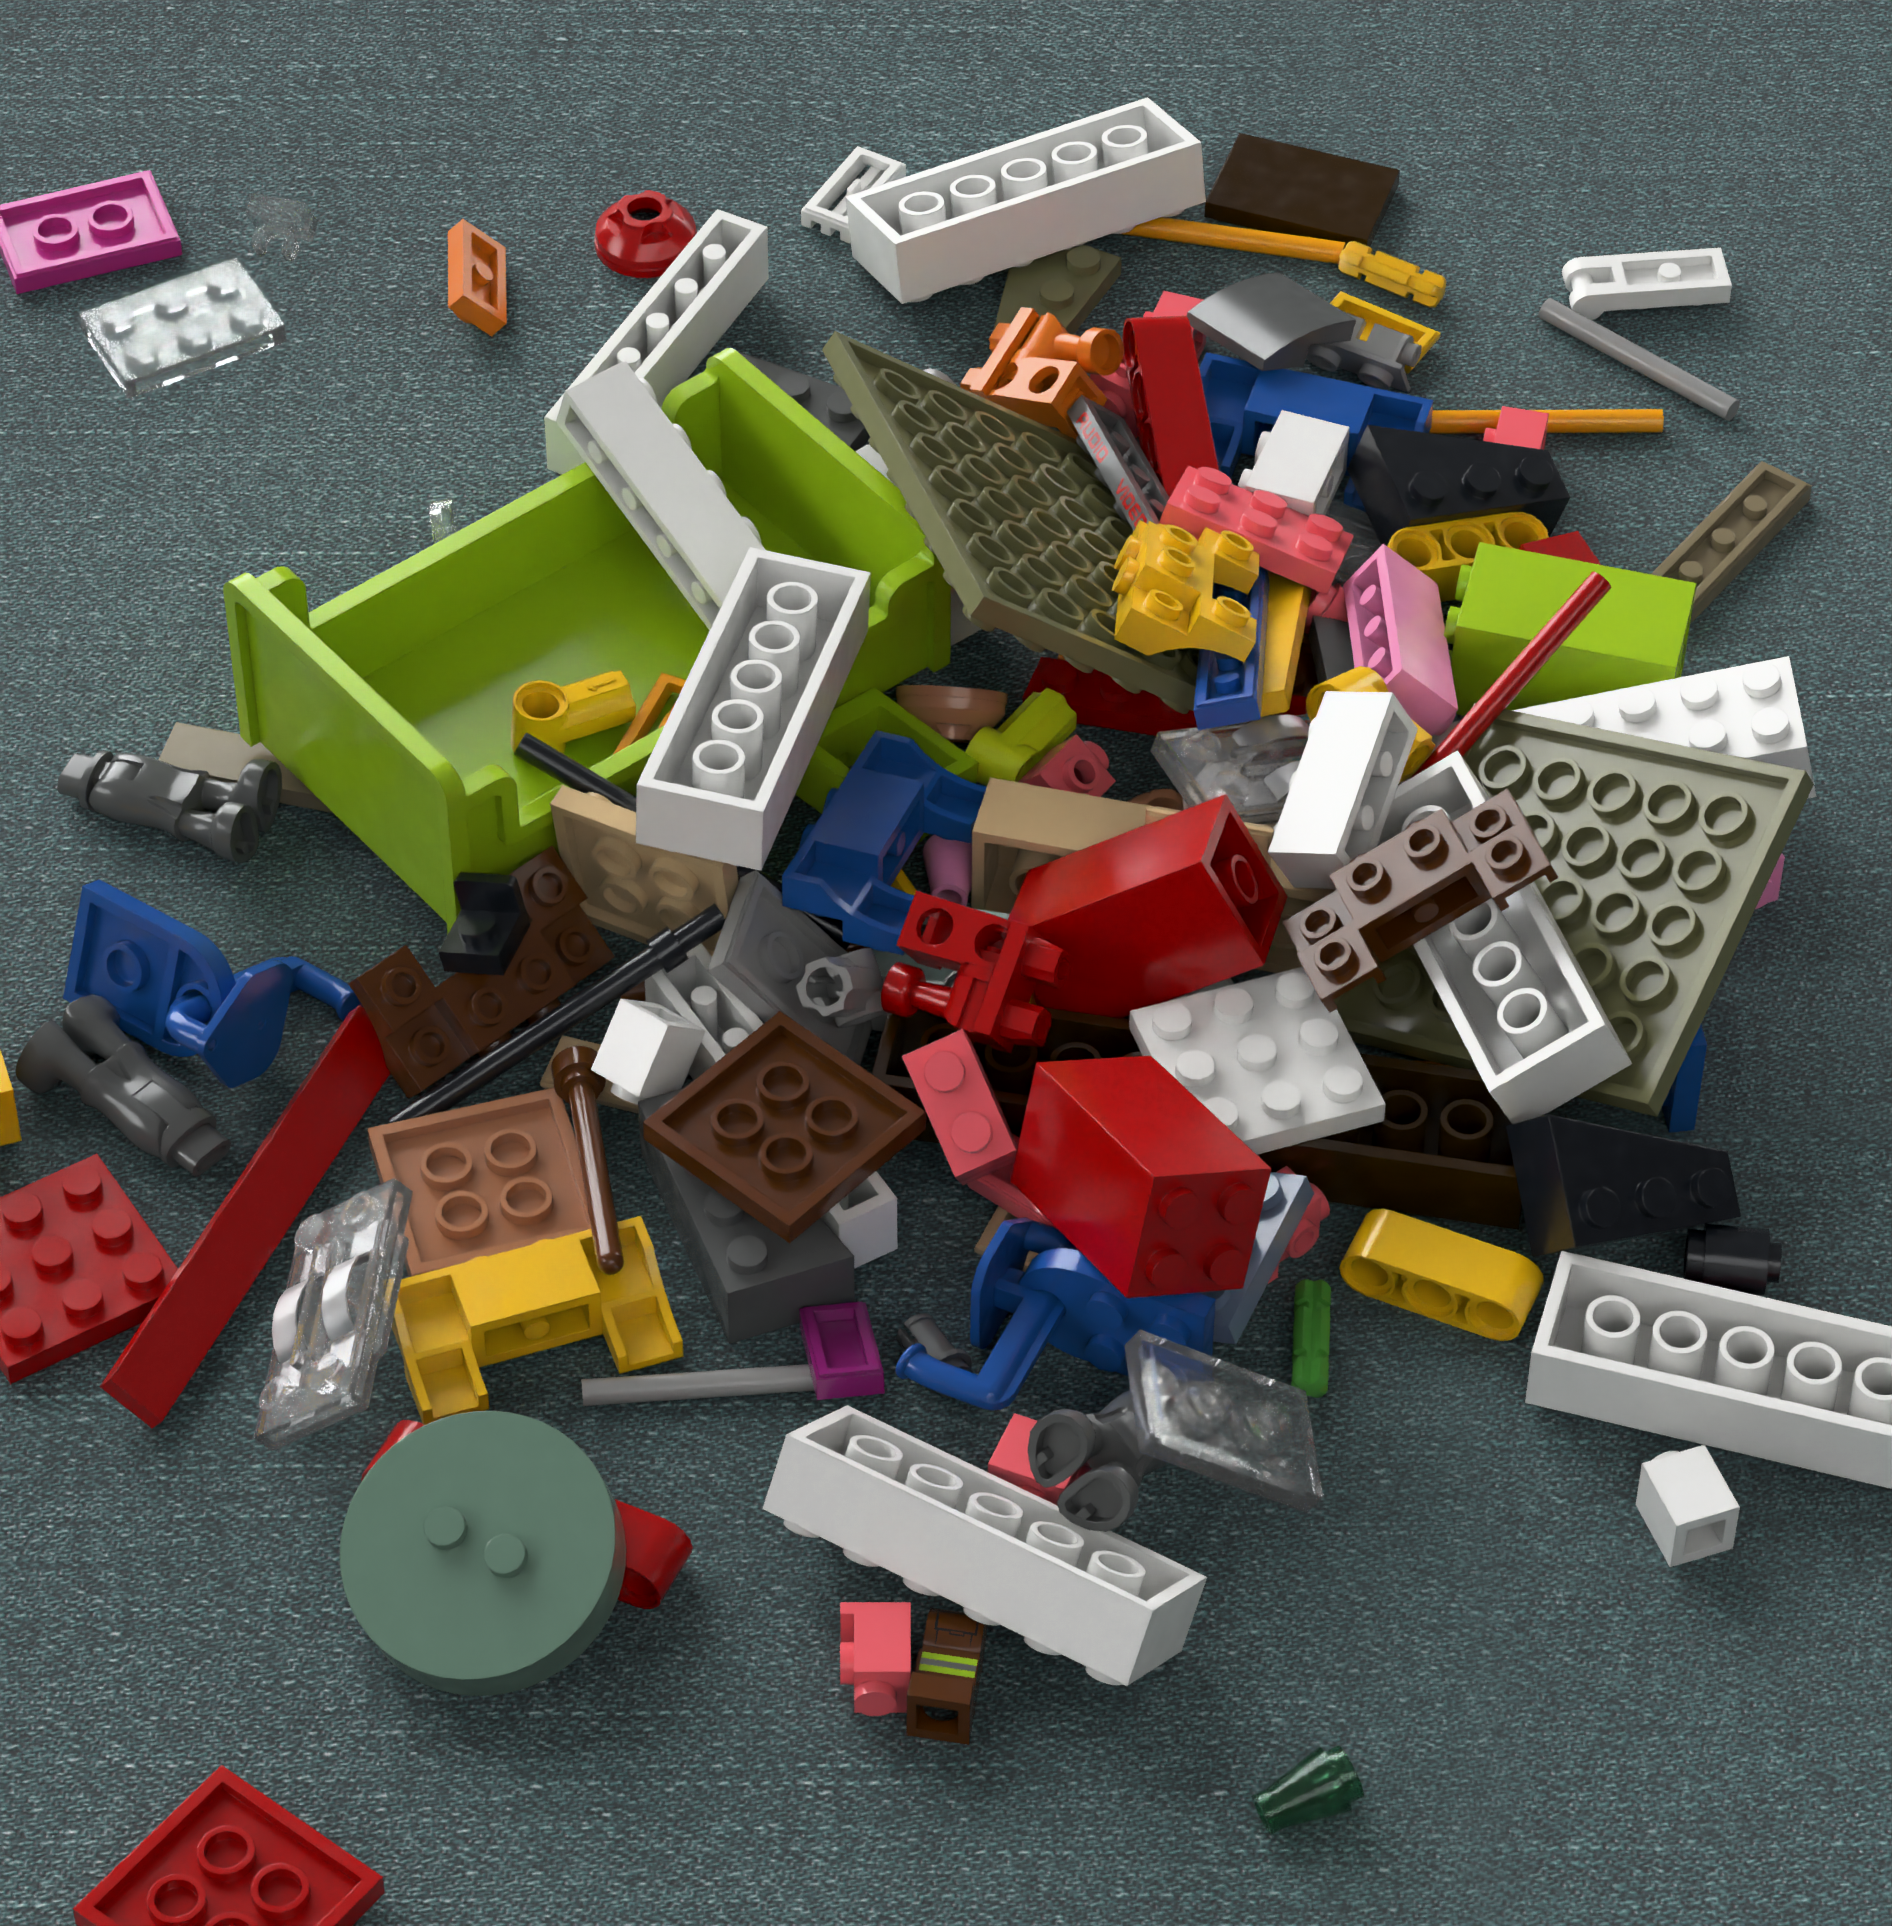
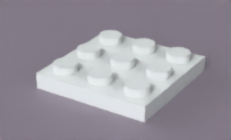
M1303 967L1130 1011L1129 1029L1142 1056H1152L1257 1155L1384 1121L1386 1104L1337 1009L1331 1013L1326 1009Z

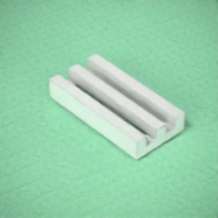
M857 146L802 208L801 225L811 229L816 223L821 224V233L831 236L836 230L840 231V240L850 244L845 197L832 211L828 209L846 188V196L906 177V164ZM867 165L871 166L860 179H855Z

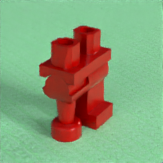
M916 891L896 945L918 964L938 970L944 967L958 972L953 986L949 987L927 983L926 976L921 968L897 962L888 971L882 986V1009L885 1012L902 1017H910L918 1009L924 1010L946 1019L957 1031L963 1029L971 1041L989 1044L993 1049L1007 1053L1012 1052L1014 1044L1042 1047L1051 1027L1052 1014L1044 1007L1030 1004L1031 996L1036 983L1061 989L1068 980L1073 966V958L1063 949L1046 941L1028 924L1013 920L1009 921L993 914ZM929 917L923 936L921 937L922 924L924 923L925 919Z

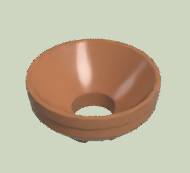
M896 686L897 704L953 743H970L971 739L980 729L986 726L994 728L1005 716L1008 694L1004 692L951 686Z

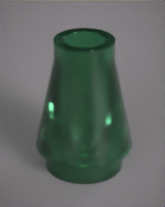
M1339 1745L1327 1751L1318 1746L1266 1789L1252 1795V1801L1261 1822L1268 1833L1272 1835L1284 1828L1350 1812L1352 1810L1351 1803L1364 1797V1791L1350 1759Z

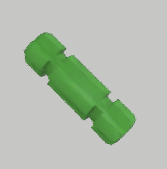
M1303 1279L1295 1286L1291 1389L1299 1397L1310 1395L1314 1398H1320L1328 1391L1331 1287L1322 1279L1314 1282L1309 1279Z

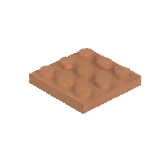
M554 1087L367 1128L370 1150L409 1277L461 1264L475 1257L491 1256L525 1247L539 1240L555 1239L591 1229L576 1137L563 1098L557 1095Z

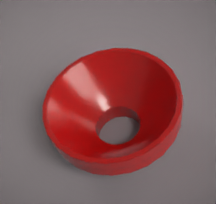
M645 190L640 194L625 195L600 215L596 223L594 245L598 258L612 271L635 278H654L663 275L697 234L694 219L686 208L676 201L667 198L664 194ZM642 212L660 214L651 220H637L630 216V214Z

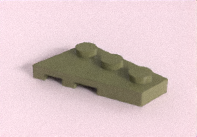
M1083 244L1070 250H1062L1035 259L1031 264L1024 267L1009 268L994 329L998 323H1011L1020 308L1025 307L1034 308L1039 314V318L1041 315H1046L1047 312L1055 315L1069 334L1074 335L1121 275L1122 258Z

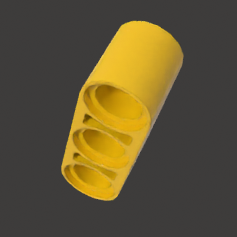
M1507 512L1406 527L1397 530L1392 535L1387 547L1438 583L1440 600L1444 602L1455 600L1462 564L1473 566L1479 542L1519 549L1521 544L1549 538L1543 523L1533 515L1525 512Z
M1374 1209L1365 1215L1339 1267L1340 1274L1346 1284L1365 1296L1498 1341L1512 1340L1519 1335L1544 1284L1543 1273L1539 1267L1529 1258L1519 1253L1387 1209Z

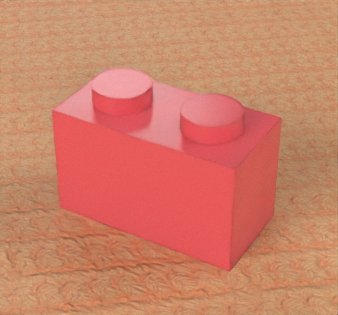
M963 1029L902 1056L954 1177L962 1185L1015 1162L1018 1145L972 1041Z

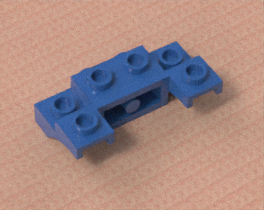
M1208 352L1205 353L1199 368L1219 471L1229 476L1230 479L1241 453L1255 456L1261 433L1263 431H1272L1281 410L1350 427L1347 467L1367 425L1429 433L1432 424L1434 400L1289 369L1261 371L1245 360ZM1346 467V472L1344 475L1350 476ZM1350 477L1344 492L1343 509L1367 514Z
M876 730L839 788L833 787L829 791L823 813L816 824H808L805 828L799 850L782 875V906L809 912L820 917L842 920L843 941L903 956L905 952L896 944L914 895L893 888L891 885L923 833L936 835L946 840H957L972 844V830L987 787L962 779L944 769L925 754L912 738Z

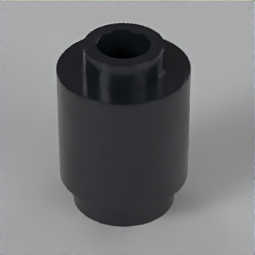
M1705 1224L1704 1230L1688 1229L1683 1279L1748 1294L1764 1295L1767 1282L1779 1283L1782 1244L1770 1242V1231L1764 1228Z

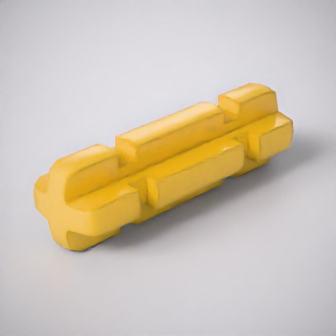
M1356 241L1348 242L1340 253L1338 269L1343 274L1356 279H1361V276L1364 275L1366 276V283L1403 298H1408L1409 294L1414 295L1413 302L1428 308L1436 307L1445 295L1447 281L1442 275L1427 269L1421 274L1419 273V266L1381 251H1376V254L1373 255L1371 254V247Z

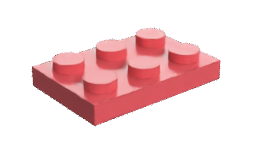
M1188 466L1170 496L1158 524L1178 526L1192 534L1197 541L1205 527L1219 534L1223 530L1234 532L1247 539L1253 545V551L1260 554L1259 567L1323 594H1328L1354 537L1353 534L1343 531V526L1328 516L1322 514L1307 516L1288 508L1287 502L1276 494L1263 490H1257L1253 493L1231 484L1232 480L1230 477L1219 470L1209 467L1195 469Z

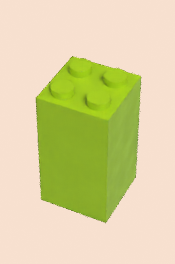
M1479 542L1473 566L1464 564L1461 566L1455 600L1462 601L1461 608L1450 606L1444 630L1447 643L1454 644L1453 651L1449 650L1458 704L1456 714L1465 716L1470 711L1474 703L1478 702L1593 571L1602 575L1612 588L1505 709L1517 710L1682 677L1697 583Z

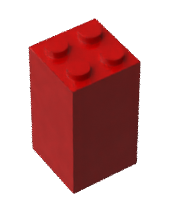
M1224 794L1028 870L1008 920L1030 925L1046 941L1063 949L1073 958V966L1068 980L1061 989L1036 983L1034 998L1037 1006L1123 1018L1130 1015L1131 1010L1166 1002L1263 966L1288 896L1227 794Z
M1152 1056L1036 1062L1010 1181L1126 1298L1243 1289L1271 1168Z

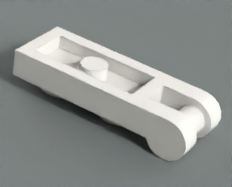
M1721 248L1578 257L1568 261L1562 269L1565 287L1571 292L1569 296L1571 309L1591 320L1600 317L1604 311L1730 303L1732 284Z

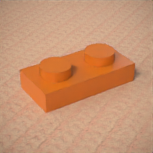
M462 219L448 231V308L463 322L475 325L492 337L507 324L506 247Z

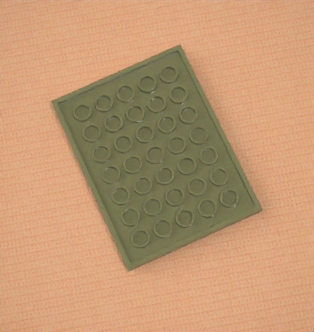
M834 331L822 349L834 371L833 379L845 391L852 403L850 407L851 412L863 423L870 436L868 439L870 446L881 455L888 468L887 477L899 488L906 500V511L918 522L926 536L924 538L925 545L937 556L944 569L943 578L956 590L964 605L962 608L963 614L973 624L983 630L992 632L995 628L1013 634L1020 643L1035 652L1041 653L1046 648L1060 654L1067 662L1082 672L1092 673L1095 669L1111 676L1121 687L1132 693L1139 694L1142 690L1159 696L1166 705L1179 713L1187 714L1190 710L1194 711L1199 649L1166 650L1147 656L1114 639L1118 593L1112 591V587L1119 572L1114 566L1128 537L1132 535L1133 529L1115 511V497L1111 490L1098 480L1095 475V470L1098 467L1093 458L1078 445L1076 439ZM1252 721L1218 728L1226 733L1233 734L1236 730Z

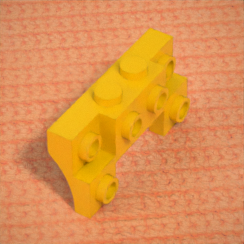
M1140 520L1132 535L1128 537L1114 566L1115 569L1119 570L1112 587V591L1118 593L1114 639L1147 656L1166 650L1196 648L1216 651L1245 662L1256 643L1257 620L1251 617L1250 611L1245 606L1225 596H1219L1217 600L1212 598L1213 583L1232 587L1248 595L1259 576L1260 554L1253 551L1254 547L1247 539L1231 531L1223 530L1219 534L1205 527L1197 541L1192 534L1178 526L1155 524L1151 521L1147 524Z
M637 1216L617 1222L624 1265L614 1275H607L599 1270L592 1231L588 1229L555 1239L539 1240L531 1245L491 1256L475 1257L461 1264L382 1284L385 1311L404 1359L405 1377L422 1423L427 1425L455 1414L489 1410L488 1392L479 1370L480 1367L598 1335H604L619 1374L684 1357L683 1340L672 1314L654 1247L642 1217Z

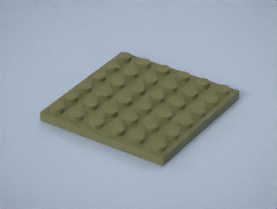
M1504 709L1465 753L1463 759L1483 786L1489 798L1508 788L1533 829L1543 851L1559 877L1550 883L1544 875L1534 882L1632 1062L1628 1067L1576 1097L1657 1117L1814 784L1805 770ZM1414 945L1382 963L1373 952L1386 980L1378 984L1371 977L1334 999L1338 1007L1337 1011L1355 1043L1453 1067L1477 1070Z

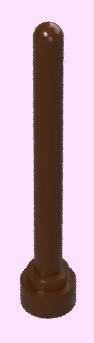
M573 1046L562 1050L553 1059L551 1064L553 1084L557 1095L571 1106L597 1266L604 1274L614 1275L622 1269L624 1258L596 1099L605 1087L606 1078L591 1070L598 1054L597 1051L586 1046Z

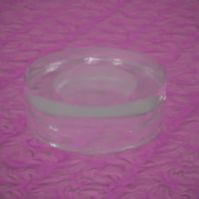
M452 498L431 501V505H428L434 543H437L459 531V525Z

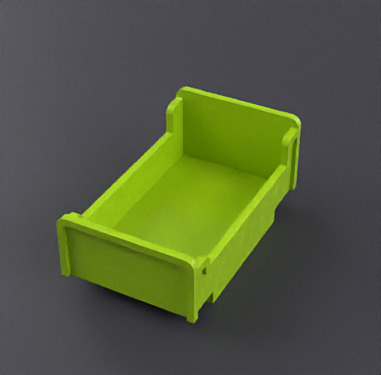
M726 348L709 357L706 362V369L702 373L679 384L669 392L662 404V411L672 424H678L686 432L691 442L692 451L706 470H712L721 479L727 498L741 517H747L755 525L761 538V544L766 551L871 572L868 632L833 709L873 687L883 693L926 667L935 673L950 664L951 586L943 578L944 569L937 556L925 545L924 538L926 536L921 527L906 511L905 505L907 502L897 486L733 348ZM586 462L308 612L305 583L288 567H276L257 578L245 572L226 582L223 586L241 738L251 747L261 742L447 923V935L461 911L454 887V881L460 872L509 875L550 846H553L559 854L550 803L561 786L566 785L514 755L510 741L512 703L515 691L521 685L531 681H549L562 687L606 672L621 670L630 684L637 715L661 673L687 680L709 633V629ZM672 692L647 736L613 754L632 721L566 742L563 754L637 797V783L664 726L659 728V725L665 715L671 710L679 694Z

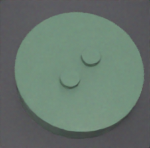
M473 1411L441 1418L420 1427L394 1444L368 1471L352 1498L344 1520L340 1540V1571L344 1591L356 1619L381 1653L394 1666L418 1682L437 1690L459 1695L491 1696L528 1688L546 1680L576 1660L599 1635L615 1607L623 1584L626 1567L625 1531L620 1511L612 1493L596 1466L573 1440L552 1426L528 1416L502 1411Z

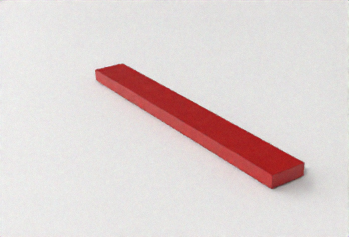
M358 1005L348 1013L100 1385V1388L150 1428H154L164 1420L390 1075L377 1033L368 1014L361 1005Z

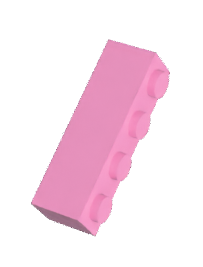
M1383 544L1343 584L1354 668L1362 666L1376 671L1384 680L1388 692H1393L1409 717L1431 736H1439L1453 722L1458 711L1447 638L1444 636L1445 625L1438 583Z

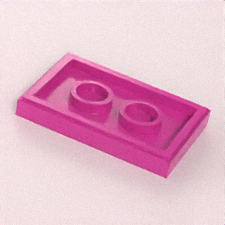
M151 170L0 205V254L16 294L182 255L180 237Z

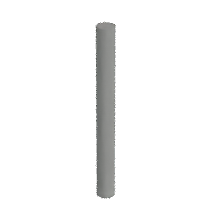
M1548 298L1541 306L1539 311L1540 319L1727 421H1730L1736 415L1740 406L1738 399L1552 298Z
M808 1364L581 1379L583 1406L815 1391Z

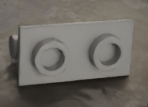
M1349 313L1347 314L1356 319L1350 341L1309 345L1306 359L1323 370L1335 372L1339 367L1357 374L1362 382L1371 387L1389 390L1391 386L1407 393L1411 387L1404 367L1405 365L1414 367L1421 354V345L1413 343V336L1376 323L1367 341L1360 340L1359 338L1366 326L1365 319Z

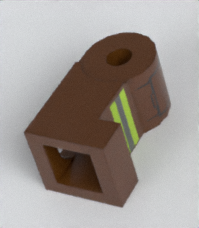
M930 1608L922 1649H919L915 1670L911 1673L907 1691V1736L969 1745L985 1653L986 1624L969 1618L963 1612ZM923 1706L958 1711V1716L948 1721L935 1720L925 1713Z

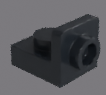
M460 872L454 881V887L461 911L439 950L444 971L504 975L531 925L518 880L512 875Z

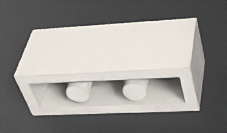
M1325 691L1317 716L1310 723L1308 741L1298 769L1291 776L1289 794L1279 822L1273 827L1274 835L1268 849L1269 855L1293 887L1336 889L1329 875L1349 864L1358 855L1367 853L1377 847L1418 730L1393 692Z

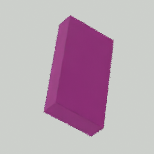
M866 1302L800 1308V1331L817 1400L885 1394L884 1371Z

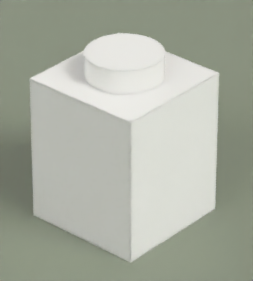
M620 998L591 1070L613 1082L610 1091L614 1095L638 1105V1101L682 1089L706 1030L658 1003Z
M1705 1445L1681 1452H1664L1651 1461L1642 1463L1636 1506L1669 1567L1733 1549L1740 1506Z

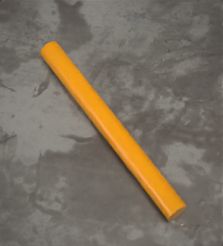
M1160 217L1136 225L1131 231L1122 233L1123 235L1339 264L1340 253L1346 245L1345 242L1166 217Z
M1663 409L1531 410L1549 413L1547 433H1662L1664 425ZM1433 410L1429 433H1485L1486 428L1497 429L1501 410Z

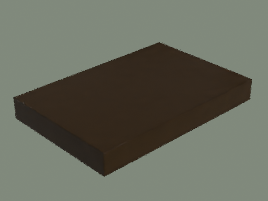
M1239 133L1206 199L1204 217L1261 231L1345 242L1346 245L1348 242L1356 241L1370 247L1399 186L1400 170Z

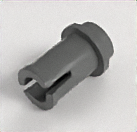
M920 1313L904 1322L906 1327L916 1337L915 1339H912L906 1330L901 1328L898 1330L896 1339L904 1350L913 1344L920 1343L926 1347L928 1355L973 1373L970 1355L963 1349H955L930 1314ZM927 1388V1390L932 1393L940 1394L942 1397L949 1398V1396L938 1393Z

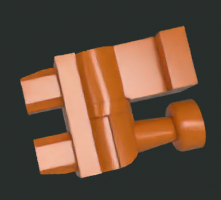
M1021 307L1011 323H998L989 337V349L992 354L984 367L970 368L960 383V387L1045 426L1058 428L1061 433L1076 439L1079 434L1067 411L1081 395L1104 406L1108 399L1088 374L1108 376L1116 372L1123 359V342L1120 335L1113 329L1093 327L1086 330L1081 336L1069 334L1055 315L1047 312L1046 315H1041L1039 318V314L1034 308Z

